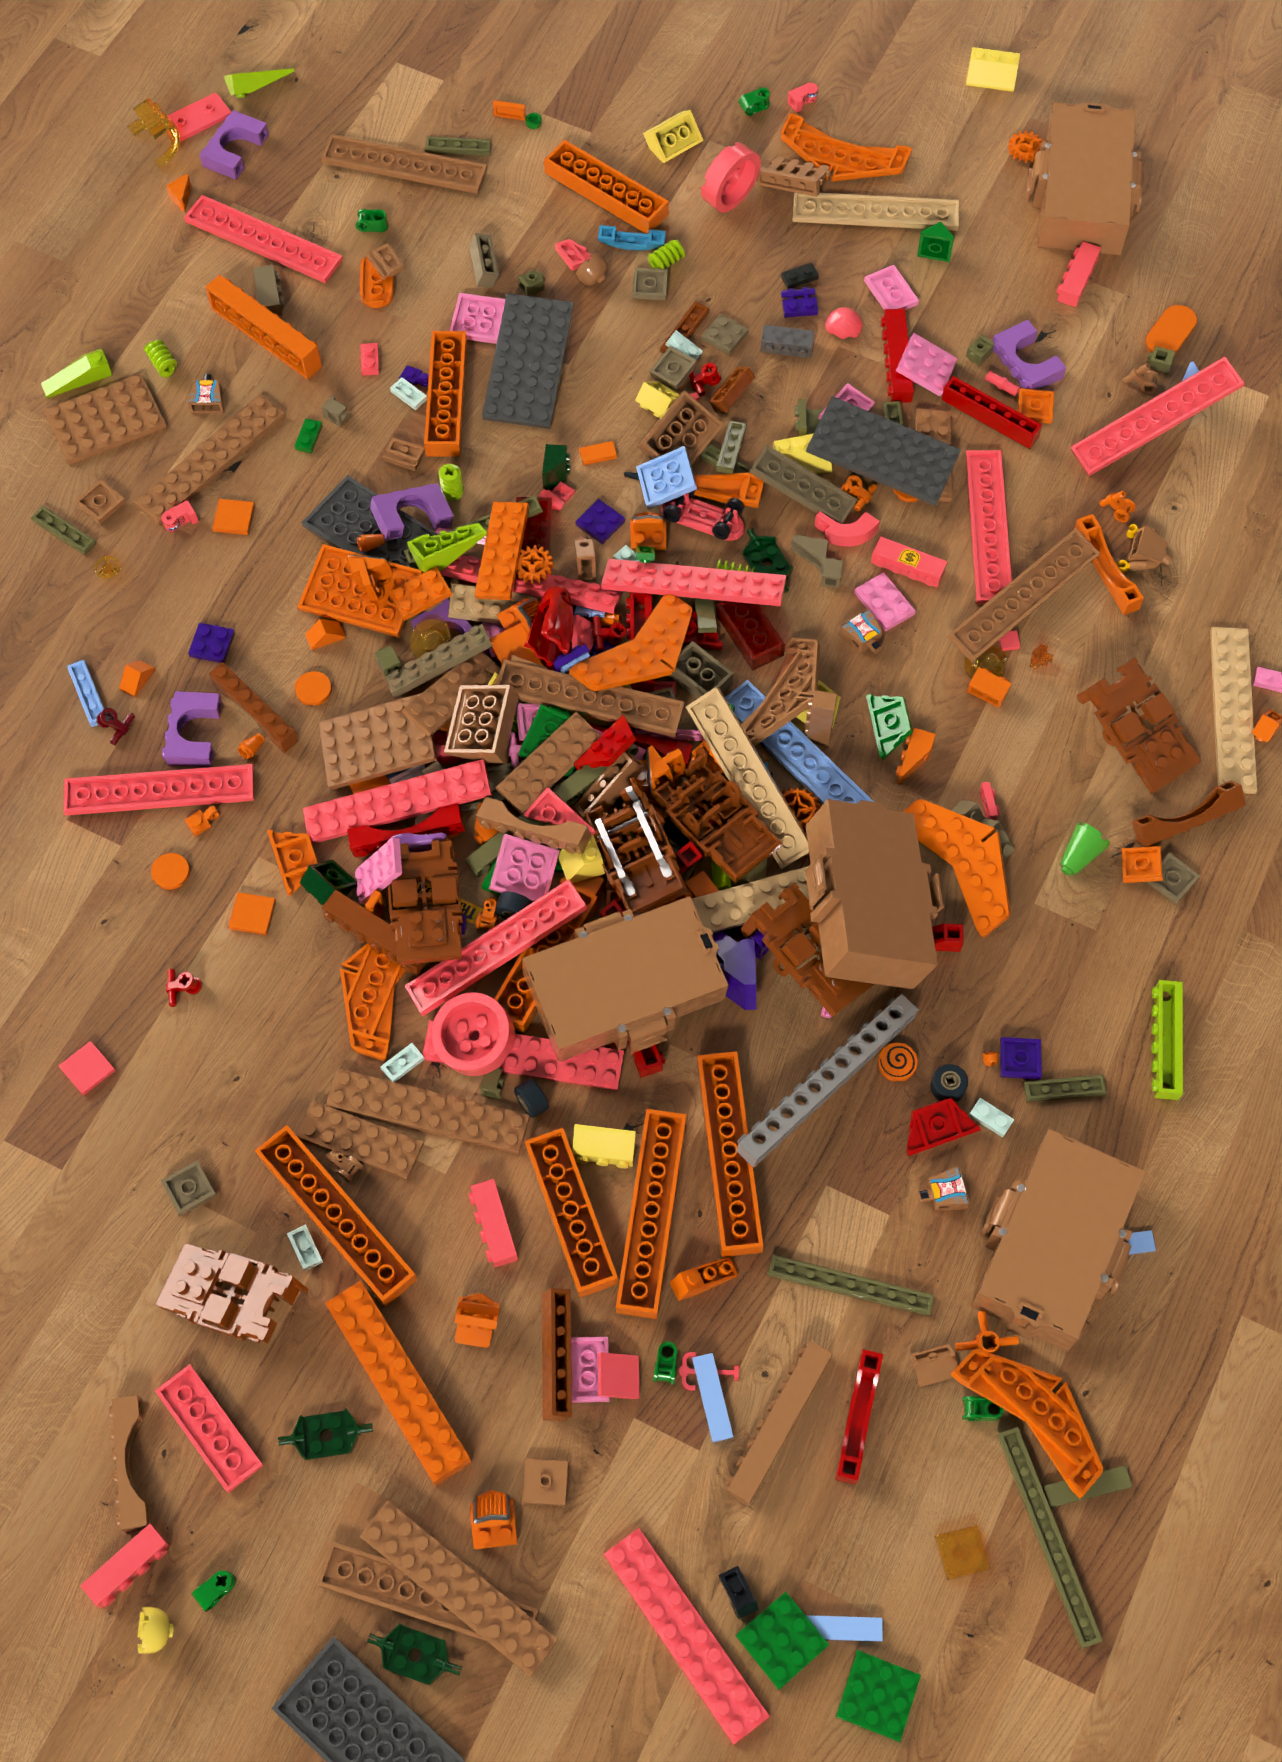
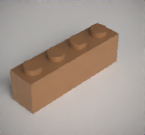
M815 690L814 696L809 697L804 735H807L814 744L829 746L837 698L835 693Z
M625 751L611 766L604 770L574 807L585 819V813L601 805L607 812L620 798L619 792L632 784L629 778L636 779L645 767L635 756Z

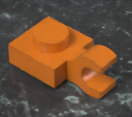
M213 805L204 814L199 810L184 821L196 837L211 827L209 822L217 819L220 815Z

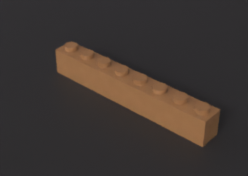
M812 1341L809 1342L808 1346L803 1345L798 1354L801 1357L798 1364L793 1363L788 1372L791 1375L788 1382H782L778 1389L780 1393L777 1401L773 1399L767 1409L770 1414L767 1419L762 1418L757 1427L759 1430L757 1437L752 1436L746 1448L749 1449L747 1455H741L736 1464V1467L739 1468L735 1476L732 1474L729 1476L725 1484L728 1487L726 1491L728 1495L749 1507L833 1353Z

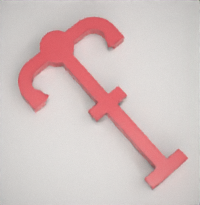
M688 1352L683 1356L679 1374L682 1376L683 1387L686 1390L695 1391V1384L688 1385L686 1383V1376L695 1374V1370L689 1369L687 1366V1359L689 1357H696V1352ZM734 1366V1370H717L718 1375H734V1380L738 1381L739 1366Z

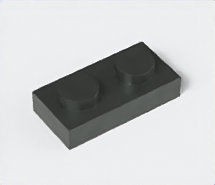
M809 263L782 272L781 278L787 289L818 280L819 274L814 265Z

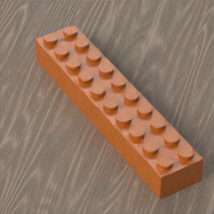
M735 1051L697 1055V1068L721 1257L762 1253L764 1246L753 1167L736 1151L739 1138L745 1133L748 1135L738 1054Z
M646 1109L616 1301L617 1314L657 1319L687 1114Z
M288 1125L255 1150L262 1163L385 1307L417 1281V1277L411 1268Z
M360 1280L325 1302V1305L435 1487L471 1464L470 1457L362 1281Z

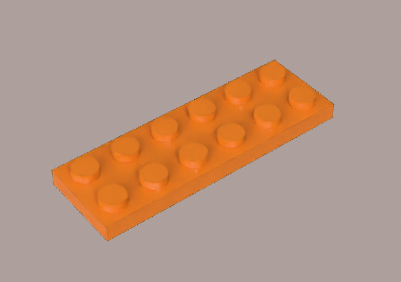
M493 502L474 594L476 599L511 600L529 512L528 503Z

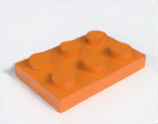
M437 567L388 592L404 621L452 596Z

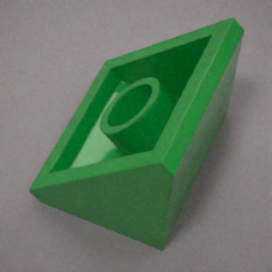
M941 221L921 231L917 257L950 263L954 236Z

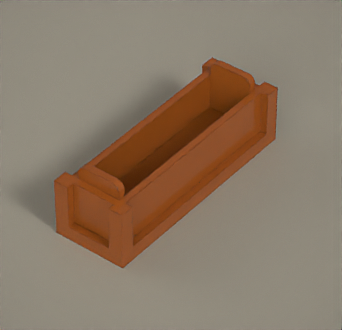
M736 367L712 397L709 403L715 412L728 413L729 408L749 383H752L755 376L750 367Z

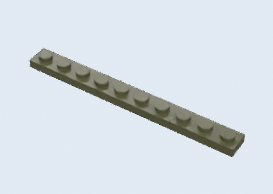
M1016 1427L997 1434L998 1440L1080 1649L1100 1643L1103 1640L1020 1431Z

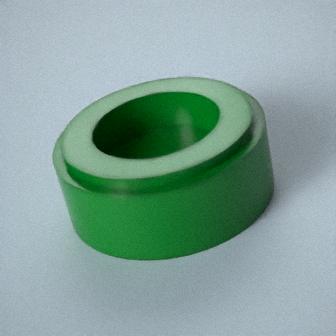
M530 113L525 118L526 126L530 129H537L542 124L541 116L537 113Z

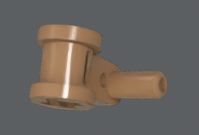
M1145 363L1141 367L1133 369L1129 375L1123 378V382L1127 384L1135 380L1141 384L1140 389L1142 392L1151 394L1156 391L1155 383L1159 375L1156 371L1149 370L1150 365Z
M332 1150L326 1154V1159L339 1168L336 1171L337 1174L349 1183L353 1181L352 1177L356 1172L363 1168V1165L352 1156L347 1158L337 1150Z

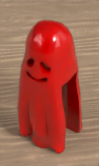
M554 586L544 593L532 622L528 638L524 644V647L534 651L536 658L545 660L548 667L552 666L555 661L557 645L560 651L567 654L573 637V608L571 595L566 588Z

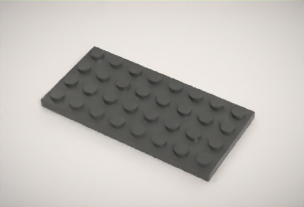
M507 293L482 414L483 420L551 429L574 302Z
M833 396L806 449L807 453L934 506L937 505L961 451L959 448Z
M348 475L302 522L304 528L333 547L370 557L385 558L388 562L410 567L404 550L409 548L407 542L429 534V536L439 535L399 509L397 512L404 525L402 538L385 541V544L368 552L360 551L357 537L366 534H382L370 509L371 499L377 494ZM417 565L411 567L420 570Z
M334 1636L271 1708L326 1762L466 1761Z

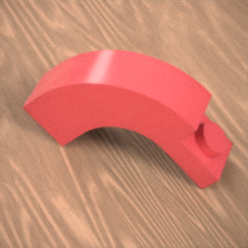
M820 511L815 517L814 526L819 531L825 533L824 539L828 540L829 543L837 546L851 547L870 540L878 532L880 521L865 512L857 521L850 524H841Z

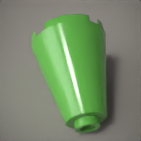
M1079 822L1074 829L1059 864L1061 866L1060 870L1067 876H1075L1110 845L1109 840L1106 838L1104 841L1101 838L1103 834L1086 823L1082 826L1081 822Z

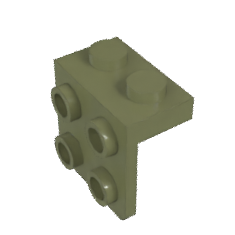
M798 399V406L794 408V415L798 419L795 420V431H798V436L814 434L820 422V419H818L819 415L824 410L806 409L805 399Z

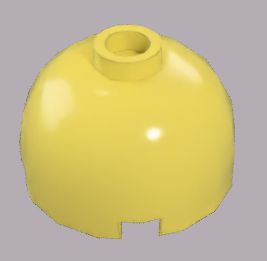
M142 1607L143 1612L140 1613L138 1637L142 1639V1644H137L138 1653H156L162 1650L168 1638H172L174 1625L169 1623V1617L163 1610L155 1607Z

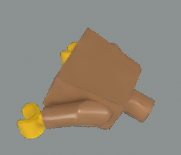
M1135 524L1129 526L1127 537L1134 539L1128 557L1130 563H1127L1125 560L1118 562V566H1124L1119 567L1123 574L1127 572V569H1154L1161 563L1168 565L1171 562L1172 555L1166 553L1168 543L1160 536L1156 529L1149 528L1146 525L1139 529Z

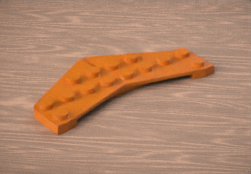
M789 113L781 130L782 141L806 162L814 163V168L827 165L830 175L835 170L831 177V182L901 174L904 172L912 153V148L896 145L895 148L858 146L834 139L805 123L804 118L793 113Z
M673 594L663 595L633 640L575 664L569 669V674L592 691H600L672 675V672L675 673L692 618V607Z
M918 799L903 812L914 814L918 841L952 865L975 927L980 935L985 938L1004 923L1011 914L999 832H995L983 842L984 839L997 829L926 800Z
M367 943L341 964L342 968L348 970L340 968L350 1044L356 1053L386 1061L390 1045L395 985L406 971L401 967L402 965H398V962L393 963L389 961L384 953L375 952L370 947V944Z
M981 1349L972 1350L950 1374L962 1385L1027 1422L1071 1491L1079 1498L1085 1495L1103 1473V1466L1067 1382L1056 1393L1052 1391L1063 1378Z

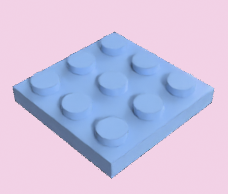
M685 446L636 466L648 509H652L697 489Z

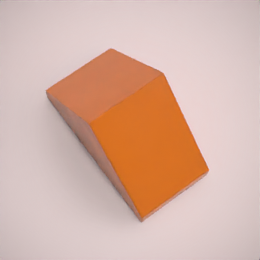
M185 174L166 185L169 197L182 211L186 210L192 187L189 174Z
M319 619L305 634L311 650L346 638L340 622Z
M141 660L125 665L119 689L136 697L156 670L155 667Z

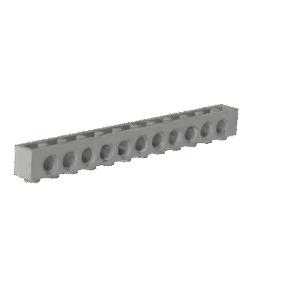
M903 994L897 998L893 997L887 1003V1008L884 1010L880 1009L874 1015V1019L871 1022L867 1021L860 1028L861 1031L857 1035L855 1033L851 1035L844 1047L842 1045L839 1046L834 1052V1056L831 1059L826 1058L817 1072L813 1070L808 1075L807 1081L804 1084L799 1083L794 1088V1093L790 1097L786 1095L780 1101L778 1108H772L766 1114V1119L762 1122L760 1120L756 1122L748 1135L746 1133L743 1134L737 1141L739 1144L736 1151L754 1168L916 1018L919 1009ZM877 1027H882L884 1031L879 1030ZM864 1039H869L872 1043H868ZM851 1051L857 1052L858 1055L852 1054ZM837 1063H841L845 1067H840L837 1065ZM824 1076H829L832 1080H827ZM810 1088H815L818 1092H812ZM796 1101H802L805 1105H799ZM783 1113L789 1114L791 1118L784 1117ZM769 1126H774L777 1130H770ZM754 1139H761L763 1143L759 1144Z

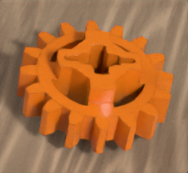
M1027 130L1024 133L1018 131V135L1013 134V137L1009 140V155H1013V159L1019 158L1018 162L1022 160L1025 163L1028 160L1034 162L1035 154L1040 151L1043 139H1038V134L1034 136L1033 131L1030 134L1027 133Z
M534 545L533 549L527 546V551L521 549L517 568L519 579L523 578L524 582L531 580V584L534 583V580L541 583V578L546 580V574L551 575V569L554 568L553 559L549 551L544 552L543 547L537 549L536 545Z

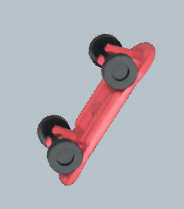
M694 490L663 503L661 506V514L668 521L713 535L721 540H738L745 531L744 523L738 516L742 513L744 504L737 498L729 499L726 504V510L706 502L692 499L691 497H693L696 491Z

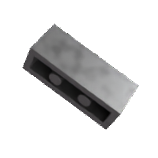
M764 325L760 352L811 358L815 331Z

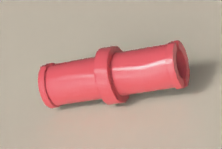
M991 370L985 378V381L997 386L998 390H1004L1014 397L1019 392V386Z

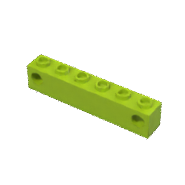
M1159 980L1156 986L1152 988V998H1155V1005L1152 1006V1016L1155 1017V1023L1152 1024L1151 1032L1152 1035H1155V1042H1152L1151 1051L1155 1054V1060L1152 1061L1151 1071L1155 1072L1154 1079H1152L1151 1090L1154 1091V1098L1179 1100L1183 1095V982ZM1163 992L1169 993V1001H1163ZM1163 1084H1167L1170 1089L1163 1088Z

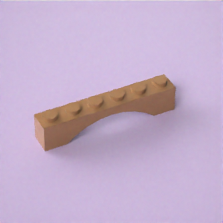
M485 797L476 814L483 828L496 829L500 833L513 834L521 839L527 838L537 844L544 843L554 849L561 848L571 854L578 853L582 855L592 836L588 826L572 821L552 826H538L526 823L513 816L502 801Z
M138 1395L112 1399V1406H109V1415L113 1419L114 1426L110 1429L111 1439L115 1441V1449H112L113 1462H116V1470L113 1472L115 1484L118 1485V1492H115L116 1505H119V1514L116 1515V1522L118 1528L120 1527V1530L125 1533L143 1530L147 1525L151 1524L150 1506L137 1492L129 1467L132 1441L137 1429L143 1422L142 1399Z

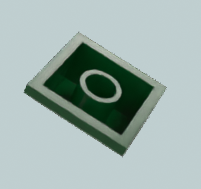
M546 444L542 470L543 489L552 491L560 481L564 483L567 479V474L571 472L570 453H567V445Z
M333 859L309 865L299 882L321 905L325 904L335 890L347 896L357 887V881Z

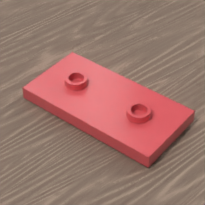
M215 92L161 118L160 123L177 144L224 121L231 111Z

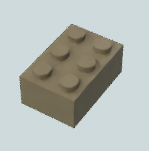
M692 641L681 651L675 673L672 672V675L668 677L698 699L715 687H719L722 694L725 693L733 685L734 673Z

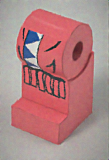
M807 83L789 91L788 104L796 113L801 111L803 105L817 100L818 86L814 83Z
M188 500L169 509L161 516L163 525L169 532L178 530L180 526L190 521L192 525L199 522Z

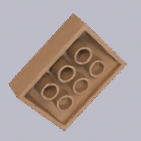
M684 390L676 397L637 447L653 460L685 446L690 464L692 465L724 424Z
M460 685L445 745V754L475 761L484 759L485 763H504L519 695L511 685Z

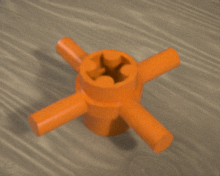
M986 1311L978 1312L981 1332L975 1337L974 1341L955 1343L956 1351L981 1349L995 1354L1000 1346L1019 1344L1018 1336L999 1338L996 1333L989 1331ZM982 1338H986L987 1342L992 1341V1346L985 1349Z

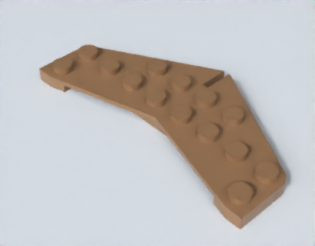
M792 637L785 649L787 654L777 682L761 705L741 723L753 746H756L808 709L809 697L814 696L815 690L818 691L820 646L816 640Z

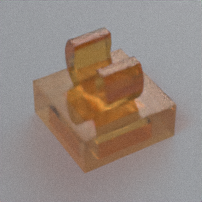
M1041 644L1032 651L1029 667L1037 669L1040 665L1047 666L1048 662H1052L1053 655L1047 653L1048 646Z

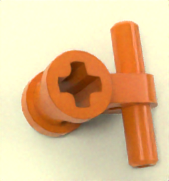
M855 475L850 476L841 487V490L859 500L854 506L856 511H860L871 500L872 494L877 489L875 484H871L865 490L862 487V480Z
M1125 491L1111 493L1100 501V506L1102 507L1110 505L1115 510L1113 514L1115 519L1122 523H1126L1130 518V513L1136 509V505L1132 500L1122 499L1126 497Z
M491 897L485 901L483 912H479L476 919V929L484 928L491 930L498 925L499 916L495 915L497 898Z

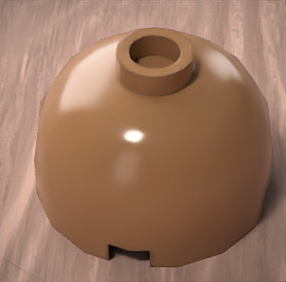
M595 251L590 255L591 259L585 260L575 273V277L584 285L591 286L597 282L601 284L607 277L605 275L607 271L606 260L598 251Z

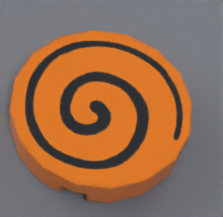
M898 1042L888 1044L879 1054V1071L890 1081H906L913 1076L917 1069L918 1060L916 1053L906 1044Z

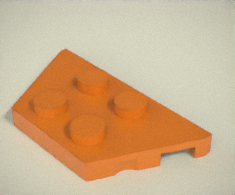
M267 830L287 895L291 896L302 886L299 882L308 866L318 863L309 835L304 833L294 834L286 831L284 833H277L273 830Z

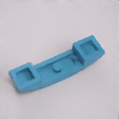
M600 225L598 241L620 249L652 250L664 246L666 231L649 230V234L616 231V226Z

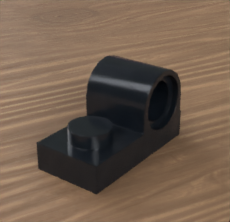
M738 1566L718 1575L738 1620L759 1610L757 1602Z

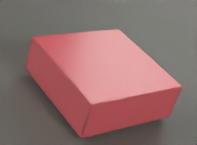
M561 481L551 491L564 501L565 504L575 494L573 488Z
M1017 630L1010 631L999 640L1001 651L1020 649Z

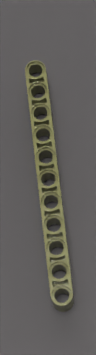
M633 743L626 752L635 756L639 748ZM585 765L552 791L571 807L585 794L608 766L590 768L589 765ZM524 815L518 817L519 820L533 825L544 826L549 824L527 818ZM497 833L466 859L465 863L477 877H481L490 871L497 860L503 833Z

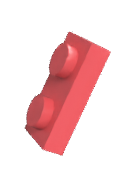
M378 343L361 344L362 376L379 375Z
M983 782L980 788V795L986 818L996 820L997 816L1000 815L999 806L995 805L994 801L995 790L991 788L990 782Z

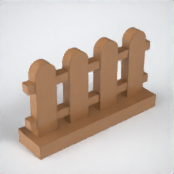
M776 157L774 160L771 159L769 161L770 165L767 168L760 167L757 182L760 186L817 197L820 193L819 185L823 184V179L826 176H830V171L827 165L814 168V163L812 162L799 165V160L797 159L787 163L784 157Z

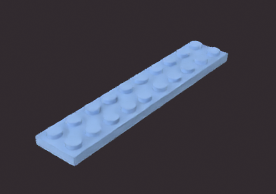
M748 680L725 697L728 704L735 706V716L740 723L749 717L766 698ZM791 721L760 742L809 792H813L814 797H818V801L822 805L827 799L849 803H859L860 800L874 802Z

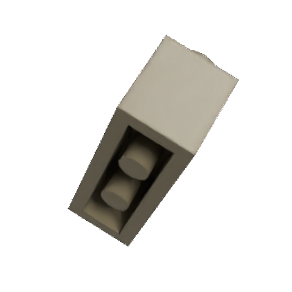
M475 233L469 247L477 287L493 288L499 274L492 237L490 234Z
M273 265L253 268L259 303L265 305L273 314L276 313L281 316V308H284L283 298H279V295H282L280 284L277 285V282H280L278 271L275 272Z

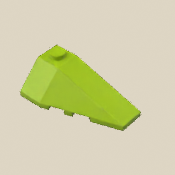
M294 68L230 74L224 76L230 94L236 95V98L246 97L248 93L293 73Z
M100 348L82 355L42 382L41 385L46 397L50 398L110 377L112 373L104 352Z
M479 523L458 527L453 532L446 533V530L435 536H429V534L422 535L408 541L407 545L418 568L423 573L434 567H437L440 572L484 538L487 532Z

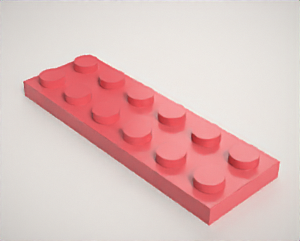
M190 1364L155 1390L228 1494L264 1466Z

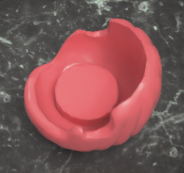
M841 307L830 313L826 319L825 328L829 334H834L841 339H846L847 337L856 338L862 331L863 322L853 309Z

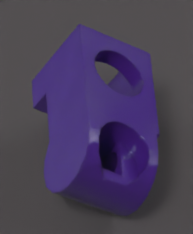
M757 929L749 939H755V957L761 960L770 949L762 941L764 935Z

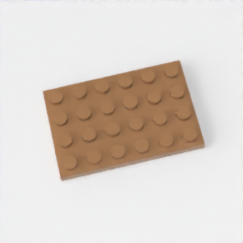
M141 373L44 410L68 465L166 428V424Z
M420 694L319 722L327 784L330 790L437 761L433 734L428 737L402 713L403 708Z

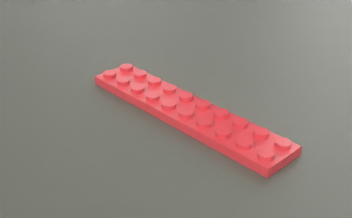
M204 195L199 197L184 216L186 223L325 284L343 261L342 255Z
M1223 357L1071 446V451L1087 475L1091 476L1242 388L1244 382L1227 358Z
M966 450L965 458L976 604H985L1012 582L1001 450Z
M461 555L440 571V574L450 578L477 583L482 559L476 556ZM516 573L513 592L542 598L549 588L562 586L570 593L572 605L614 614L623 592L602 589L597 583H587L579 579L573 580L561 575L555 576L546 574V580L541 578V583L534 580V583L531 584V580L524 582V579H519L518 573Z
M608 559L601 587L605 590L657 595L673 594L678 597L781 606L786 575Z
M484 759L308 806L303 808L307 834L311 844L348 835L347 829L362 825L375 828L434 812L439 807L456 803L463 804L492 796L486 764Z
M253 764L67 778L64 779L63 812L67 816L254 801Z
M568 879L461 949L462 959L440 962L406 984L405 988L421 1015L425 1016L588 910V907Z
M429 1020L423 1050L424 1060L444 1063L433 1048L431 1039L433 1021ZM474 1031L470 1039L472 1041L478 1040L480 1033ZM515 1034L512 1051L509 1052L504 1060L505 1062L500 1067L503 1069L502 1073L618 1091L624 1051L599 1047L558 1062L549 1039Z
M639 1528L603 1554L733 1745L770 1717Z

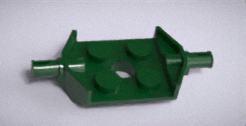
M753 528L751 530L748 529L747 534L751 541L743 549V556L751 570L755 567V572L786 575L787 580L793 571V566L788 564L776 544V537L757 536ZM767 561L771 562L772 565L767 567L763 563ZM785 584L784 593H787L789 588Z
M347 1408L344 1409L345 1411L305 1417L300 1415L293 1434L278 1437L279 1446L292 1444L297 1448L304 1460L350 1454L353 1452L361 1433L373 1432V1424H357ZM326 1430L332 1431L333 1434L329 1441L321 1439V1434Z
M398 1624L386 1637L382 1638L372 1633L369 1635L372 1639L368 1638L367 1643L379 1646L382 1654L383 1668L429 1686L444 1672H450L458 1676L461 1673L462 1666L448 1661L447 1644L444 1639L436 1638L402 1624ZM413 1649H419L422 1653L421 1659L417 1662L411 1661L409 1657Z

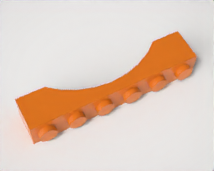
M1090 514L1077 519L1074 529L1076 528L1101 553L1092 564L1123 616L1140 610L1144 597L1136 584L1126 578L1114 562L1106 545L1102 528L1095 516Z

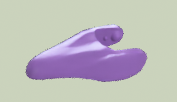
M404 833L392 837L399 838L400 844L408 843L409 852H424L432 850L431 841L439 840V842L446 840L447 836L444 833L428 835Z

